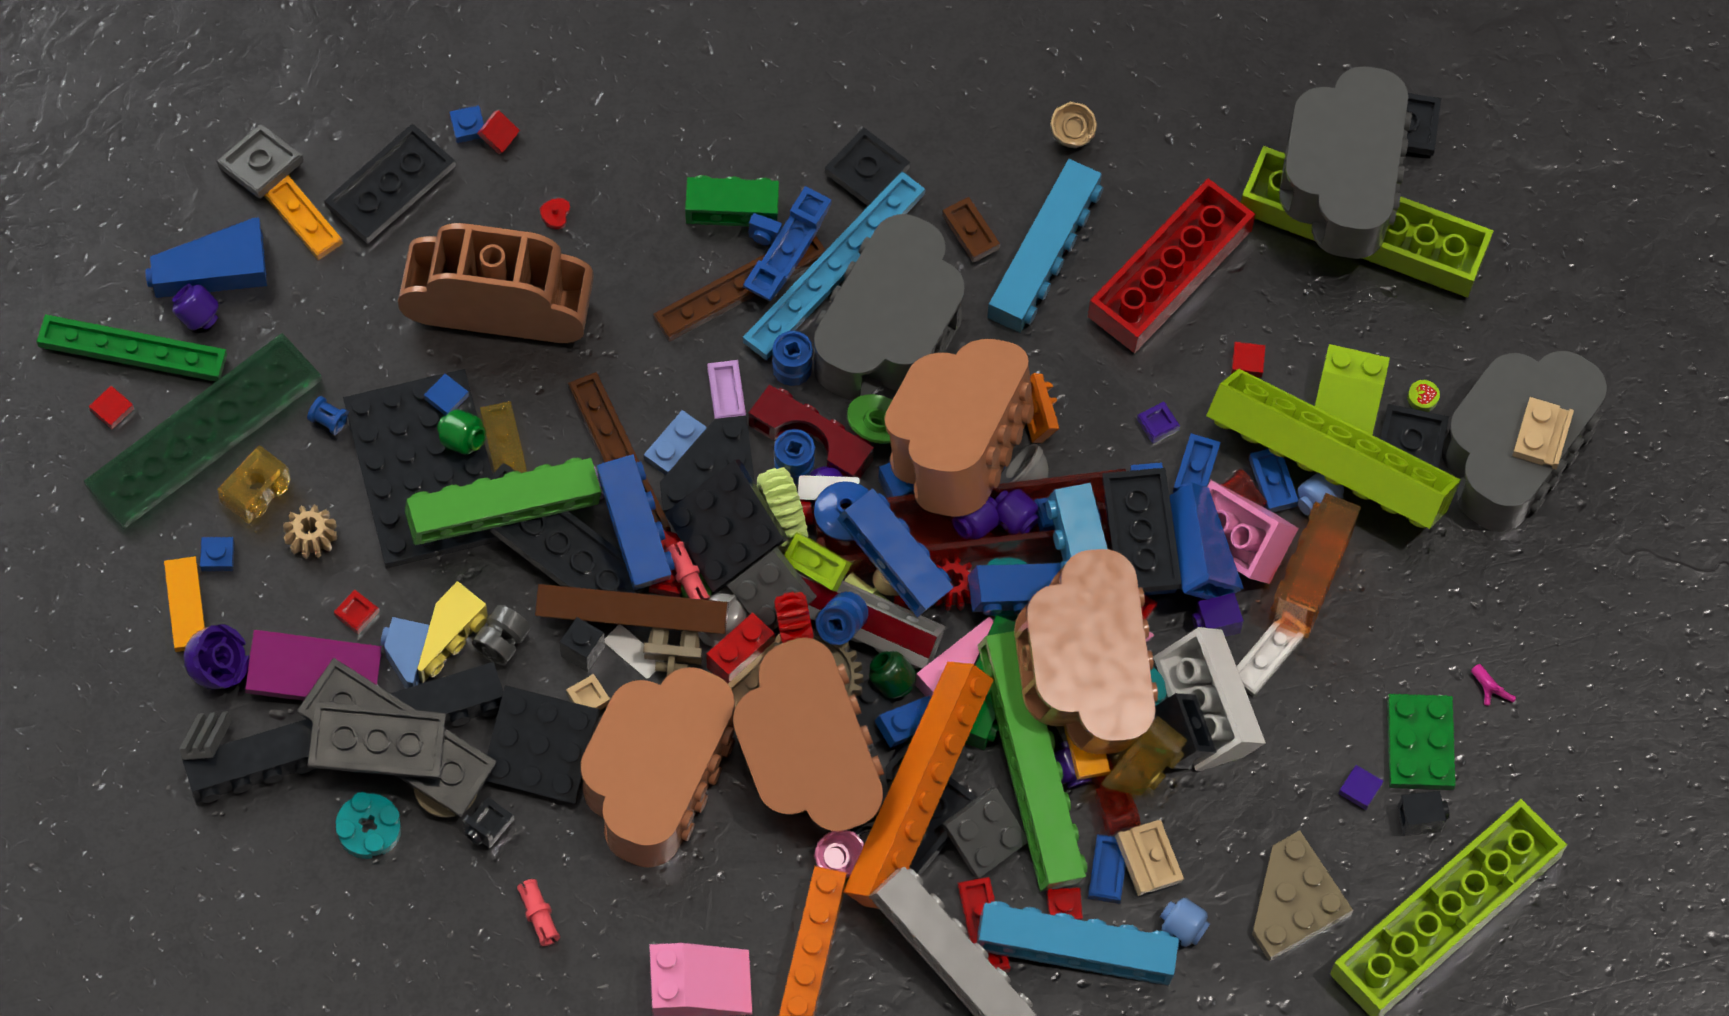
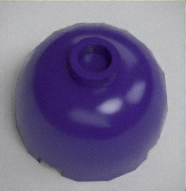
M226 624L211 625L196 632L187 642L183 655L184 667L189 677L206 689H225L240 683L247 674L249 667V655L245 656L243 647L246 645V642L236 629Z

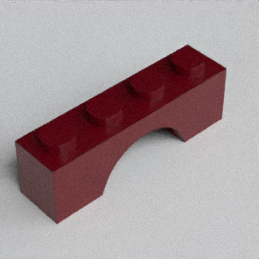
M769 384L748 412L749 426L773 441H776L780 434L791 429L802 430L819 441L826 450L828 456L827 467L838 469L843 477H858L860 479L873 461L874 447L868 440L846 431L840 422L834 419L828 420L821 416L812 405L801 404L783 388L777 389Z

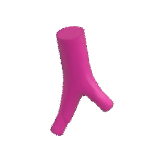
M1481 664L1472 668L1471 673L1484 689V705H1490L1493 693L1511 702L1516 700L1515 696L1506 692L1503 687H1500Z

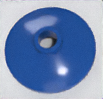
M848 481L837 482L826 487L817 497L814 506L815 520L822 532L836 540H854L837 520L844 511L840 505L843 503L852 505L869 490L860 484Z

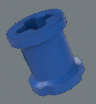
M319 396L309 409L307 420L310 422L317 421L329 428L330 433L337 435L346 424L349 411L344 408L340 410L327 403L325 397Z

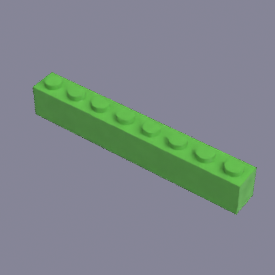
M1014 631L985 636L977 646L984 672L994 679L989 693L1040 892L1077 885L1086 877L1087 863L1085 857L1082 854L1080 855L1077 844L1079 832L1076 824L1071 821L1069 813L1071 802L1068 793L1063 790L1061 782L1063 771L1061 764L1058 761L1056 762L1053 733L1048 731L1046 724L1036 720L1024 704Z

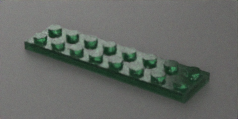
M281 333L85 479L84 484L118 524L125 529L321 382L322 376L291 341Z

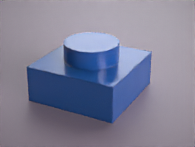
M479 105L449 112L456 143L481 138L477 133L484 123Z
M753 213L749 221V237L761 245H772L782 229L781 222Z
M201 537V571H233L235 544L233 537Z

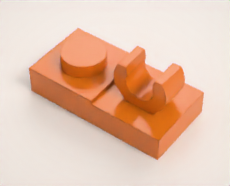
M1033 373L1030 376L1034 413L1031 422L1027 423L1032 443H1043L1059 429L1053 408L1057 398H1051L1048 395V391L1053 388V384L1045 382L1042 373Z

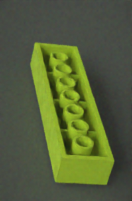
M1263 146L1242 194L1241 203L1255 213V219L1315 241L1312 234V224L1302 223L1293 219L1281 206L1279 191L1285 153ZM1400 197L1394 226L1388 225L1382 246L1374 254L1362 259L1468 298L1489 247L1493 230Z
M1241 369L1236 370L1219 384L1206 415L1213 419L1217 426L1223 429H1233L1240 433L1246 441L1260 443L1268 447L1272 454L1279 457H1288L1296 461L1300 468L1306 471H1316L1324 475L1328 482L1334 485H1343L1353 490V494L1366 500L1371 499L1381 504V508L1393 514L1399 513L1409 518L1410 523L1420 528L1427 527L1430 529L1447 512L1461 482V479Z
M1520 799L1334 963L1330 975L1369 1016H1383L1562 857L1567 844Z

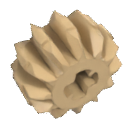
M314 504L310 511H306V508L301 505L299 508L300 514L290 512L289 520L291 522H285L283 525L284 532H286L284 541L287 545H291V552L294 555L302 551L303 558L307 559L310 553L314 552L315 556L320 558V550L324 549L330 552L332 549L330 542L337 540V532L334 531L337 527L336 521L329 519L330 514L327 509L319 512L318 506Z

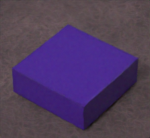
M1165 402L1137 415V421L1152 444L1180 429L1179 423Z
M1355 765L1338 794L1367 810L1384 781Z

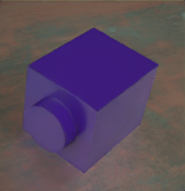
M1235 593L1198 601L1195 614H1192L1195 629L1198 627L1221 629L1225 637L1241 633L1244 622Z

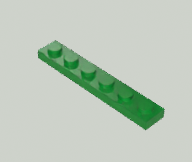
M46 314L36 341L38 347L215 382H220L227 358L226 349Z

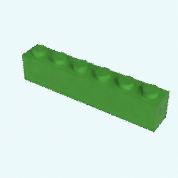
M572 458L564 462V464L556 466L545 464L529 472L513 471L505 474L502 478L493 480L481 478L470 485L461 487L459 485H449L441 491L434 493L426 491L415 493L406 499L405 514L414 545H419L598 505L602 491L592 459Z

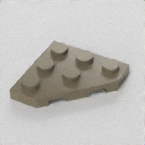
M1300 830L1273 845L1252 931L1253 937L1269 961L1348 917L1353 912V909Z

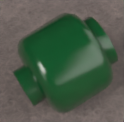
M881 652L870 663L869 679L886 698L904 697L911 692L916 679V671L900 652Z

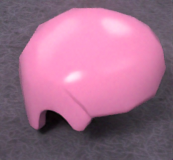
M848 830L831 831L817 842L814 853L816 864L818 867L847 873L846 878H848L853 871L864 843L855 832Z

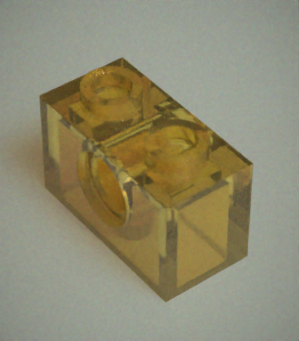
M259 445L217 489L220 502L249 524L255 517L259 518L266 512L269 502L276 495L279 496L286 491L291 480L288 466ZM255 483L264 484L260 489H250V486Z

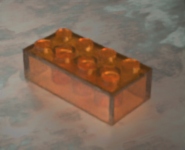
M1325 493L1321 503L1315 501L1308 518L1307 527L1303 528L1297 543L1296 552L1292 554L1286 568L1284 580L1280 581L1274 596L1275 600L1271 611L1275 613L1273 622L1279 623V627L1294 633L1299 631L1304 634L1305 638L1309 637L1353 535L1361 509L1360 506Z

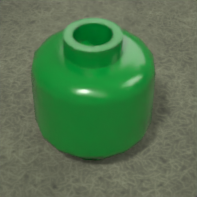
M452 410L446 416H443L438 423L437 431L440 443L445 448L457 453L468 455L480 449L485 441L486 430L482 420L478 416L463 410Z

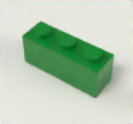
M706 175L687 177L686 224L749 226L753 213L778 221L779 181H772L768 178L746 180L734 176L725 179L711 178Z

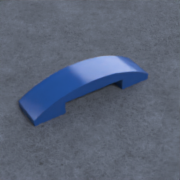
M805 186L790 209V217L762 261L758 260L744 282L743 288L771 301L789 279L806 253L830 208L832 200Z

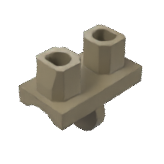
M652 628L648 643H644V659L668 661H656L655 671L667 672L668 676L678 669L688 668V664H678L676 662L702 665L703 655L699 644L698 632L682 631L680 646L668 645L669 630Z

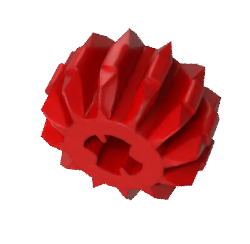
M946 557L942 559V566L935 564L938 568L940 567L946 571L955 586L935 603V606L943 602L946 603L945 609L947 612L951 610L952 605H956L961 611L964 609V602L971 604L968 575L972 570V564L968 562L963 566L960 565L959 557L955 558L954 563L951 564Z
M788 592L777 596L774 604L782 643L797 638L812 639L813 630L806 596L802 592Z

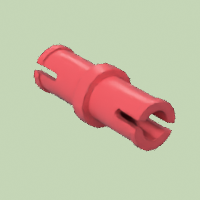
M676 543V548L674 544L666 548L665 552L670 551L677 573L675 578L678 583H682L688 597L691 599H710V595L707 593L699 577L700 570L697 565H693L684 547V543Z
M526 880L523 882L525 888L522 884H519L517 887L527 909L525 913L526 918L529 922H532L540 945L549 946L554 944L552 937L555 941L560 939V935L550 915L552 909L550 904L545 903L537 880Z

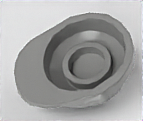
M1031 444L1022 449L1001 473V480L996 489L1004 490L1008 487H1013L1024 491L1044 482L1048 478L1049 467L1043 449L1037 444Z

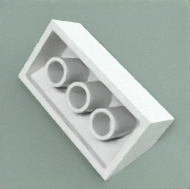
M1198 627L1153 656L1158 672L1165 681L1167 696L1170 697L1175 693L1196 694L1217 753L1194 766L1196 771L1241 759L1266 744L1221 629Z

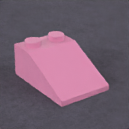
M1210 480L1207 487L1212 495L1237 571L1250 579L1270 584L1299 528L1277 514Z
M688 943L650 945L653 1016L752 1015L749 950Z

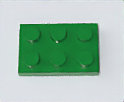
M1389 694L1387 698L1389 788L1454 790L1453 696Z

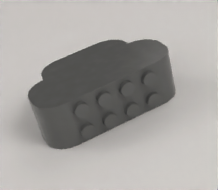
M1367 66L1349 69L1339 77L1335 88H1312L1303 93L1295 104L1285 151L1279 191L1280 203L1284 211L1293 219L1302 223L1312 224V234L1316 243L1326 252L1336 256L1364 258L1378 251L1384 242L1388 225L1394 226L1396 211L1399 208L1401 197L1399 189L1404 175L1405 166H1403V160L1407 152L1408 139L1406 138L1411 124L1412 113L1406 112L1408 91L1404 82L1396 74L1385 69Z
M897 214L883 220L871 238L866 237L863 240L859 249V254L861 255L856 262L851 261L844 275L846 278L842 287L836 286L830 298V307L827 311H821L815 323L817 329L814 336V374L818 382L828 391L849 400H854L866 394H876L882 386L898 391L908 370L915 361L929 354L944 353L961 323V302L964 297L965 286L960 272L953 265L943 261L946 251L945 240L942 233L931 223L913 215Z
M1555 351L1544 356L1539 362L1524 354L1508 353L1499 356L1488 366L1455 410L1442 448V456L1447 468L1461 479L1456 497L1460 509L1468 518L1488 530L1502 532L1519 526L1531 511L1535 514L1546 499L1544 496L1548 490H1554L1563 476L1561 473L1566 466L1570 468L1579 454V448L1582 444L1587 445L1596 431L1594 428L1601 419L1598 413L1606 396L1607 384L1603 373L1596 365L1574 352ZM1530 397L1559 405L1560 408L1568 411L1569 409L1574 410L1557 469H1553L1552 466L1544 463L1539 465L1512 456Z

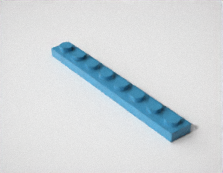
M901 172L743 336V343L767 361L772 355V348L776 338L784 332L795 331L830 295L836 286L845 279L844 275L851 261L856 262L861 255L859 254V249L863 240L866 237L871 238L878 225L886 218L897 214H907L925 195V188L904 172Z

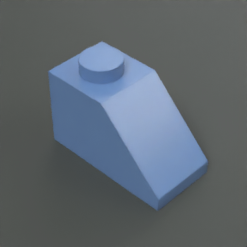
M392 617L390 627H384L381 646H384L386 658L404 687L416 686L419 684L417 668L430 625Z

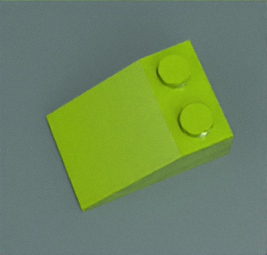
M1329 344L1315 407L1372 435L1390 358Z

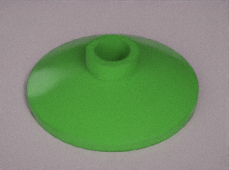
M866 394L855 398L847 410V420L850 427L860 437L868 441L880 444L891 443L884 419L892 399L877 394Z

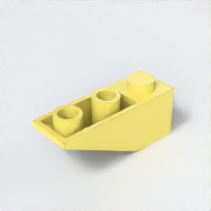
M458 581L435 605L417 668L419 680L422 683L429 677L433 678L438 675L444 666V661L451 654L456 655L466 643L465 639L472 632L477 633L487 622L486 604Z

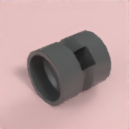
M497 605L487 619L488 626L481 627L472 640V645L488 660L505 666L516 651L514 644L522 643L531 630V626L516 611L504 605Z

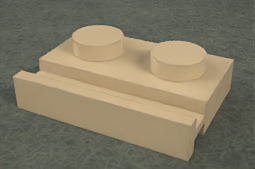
M1530 397L1512 456L1539 465L1544 463L1552 466L1553 469H1557L1574 410L1569 409L1568 411L1560 408L1559 405Z
M1161 820L1140 825L1125 832L1121 831L1115 835L1138 896L1181 883L1184 880Z

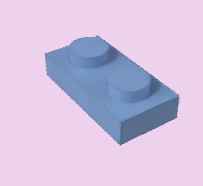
M682 410L646 451L644 460L666 475L707 427Z

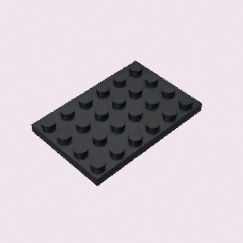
M465 369L444 373L469 393V397L457 410H463L477 416ZM444 374L343 397L345 409L349 411L347 415L386 569L502 541L486 529L414 545L405 514L407 498L423 491L428 493L438 492L449 485H459L460 487L470 485L478 479L490 478L493 475L485 443H483L480 449L468 455L447 449L440 443L437 427L440 419L445 415L427 402L424 394Z

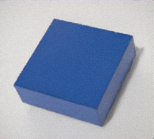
M444 374L424 394L425 400L445 416L452 410L457 409L469 397L468 391L447 374Z

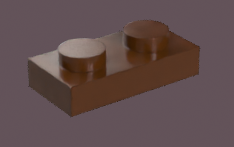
M969 197L942 210L943 218L973 263L1000 249L999 241Z

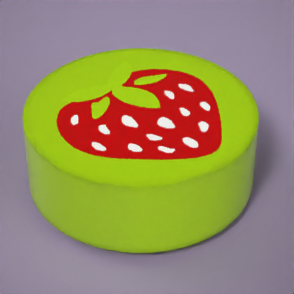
M1416 381L1409 389L1408 403L1413 409L1429 412L1437 406L1440 392L1438 387L1431 381Z

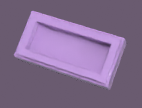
M738 360L707 363L714 419L745 416L746 411Z

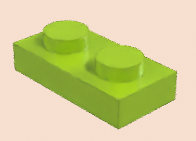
M796 532L784 554L795 569L832 591H838L852 564Z

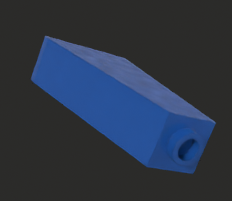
M258 217L246 220L150 256L151 268L146 269L147 286L153 287L156 298L175 296L180 289L188 284L192 286L202 285L208 292L267 286L263 233L260 219Z
M1193 482L1182 484L1169 497L1184 593L1204 599L1237 593L1244 588L1209 488Z

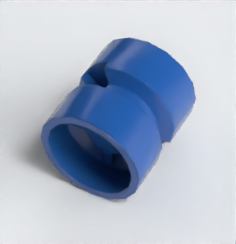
M787 331L780 334L774 341L772 348L773 374L778 381L785 385H800L811 376L813 368L812 342L808 336L798 331Z
M791 429L780 434L775 441L774 468L784 467L793 478L794 484H799V476H809L814 470L815 445L810 435L802 430Z
M844 591L838 593L818 613L816 629L824 641L832 645L847 643L864 626L868 619L866 602L853 592Z

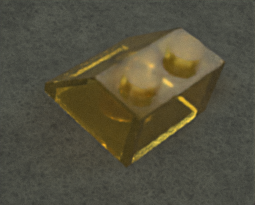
M1157 715L1149 729L1132 744L1101 784L1109 789L1139 796L1148 787L1155 790L1166 777L1162 771L1167 765L1173 769L1185 755L1180 750L1187 740Z

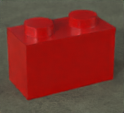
M752 612L706 653L707 669L728 684L775 642V633Z

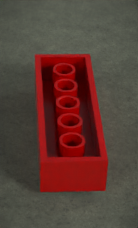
M1207 178L1093 296L1089 303L1087 317L1133 353H1136L1252 231L1255 213Z

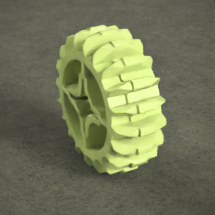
M784 467L769 469L759 474L756 486L789 538L778 547L784 553L787 551L796 532L808 537L800 496L794 485L793 478Z

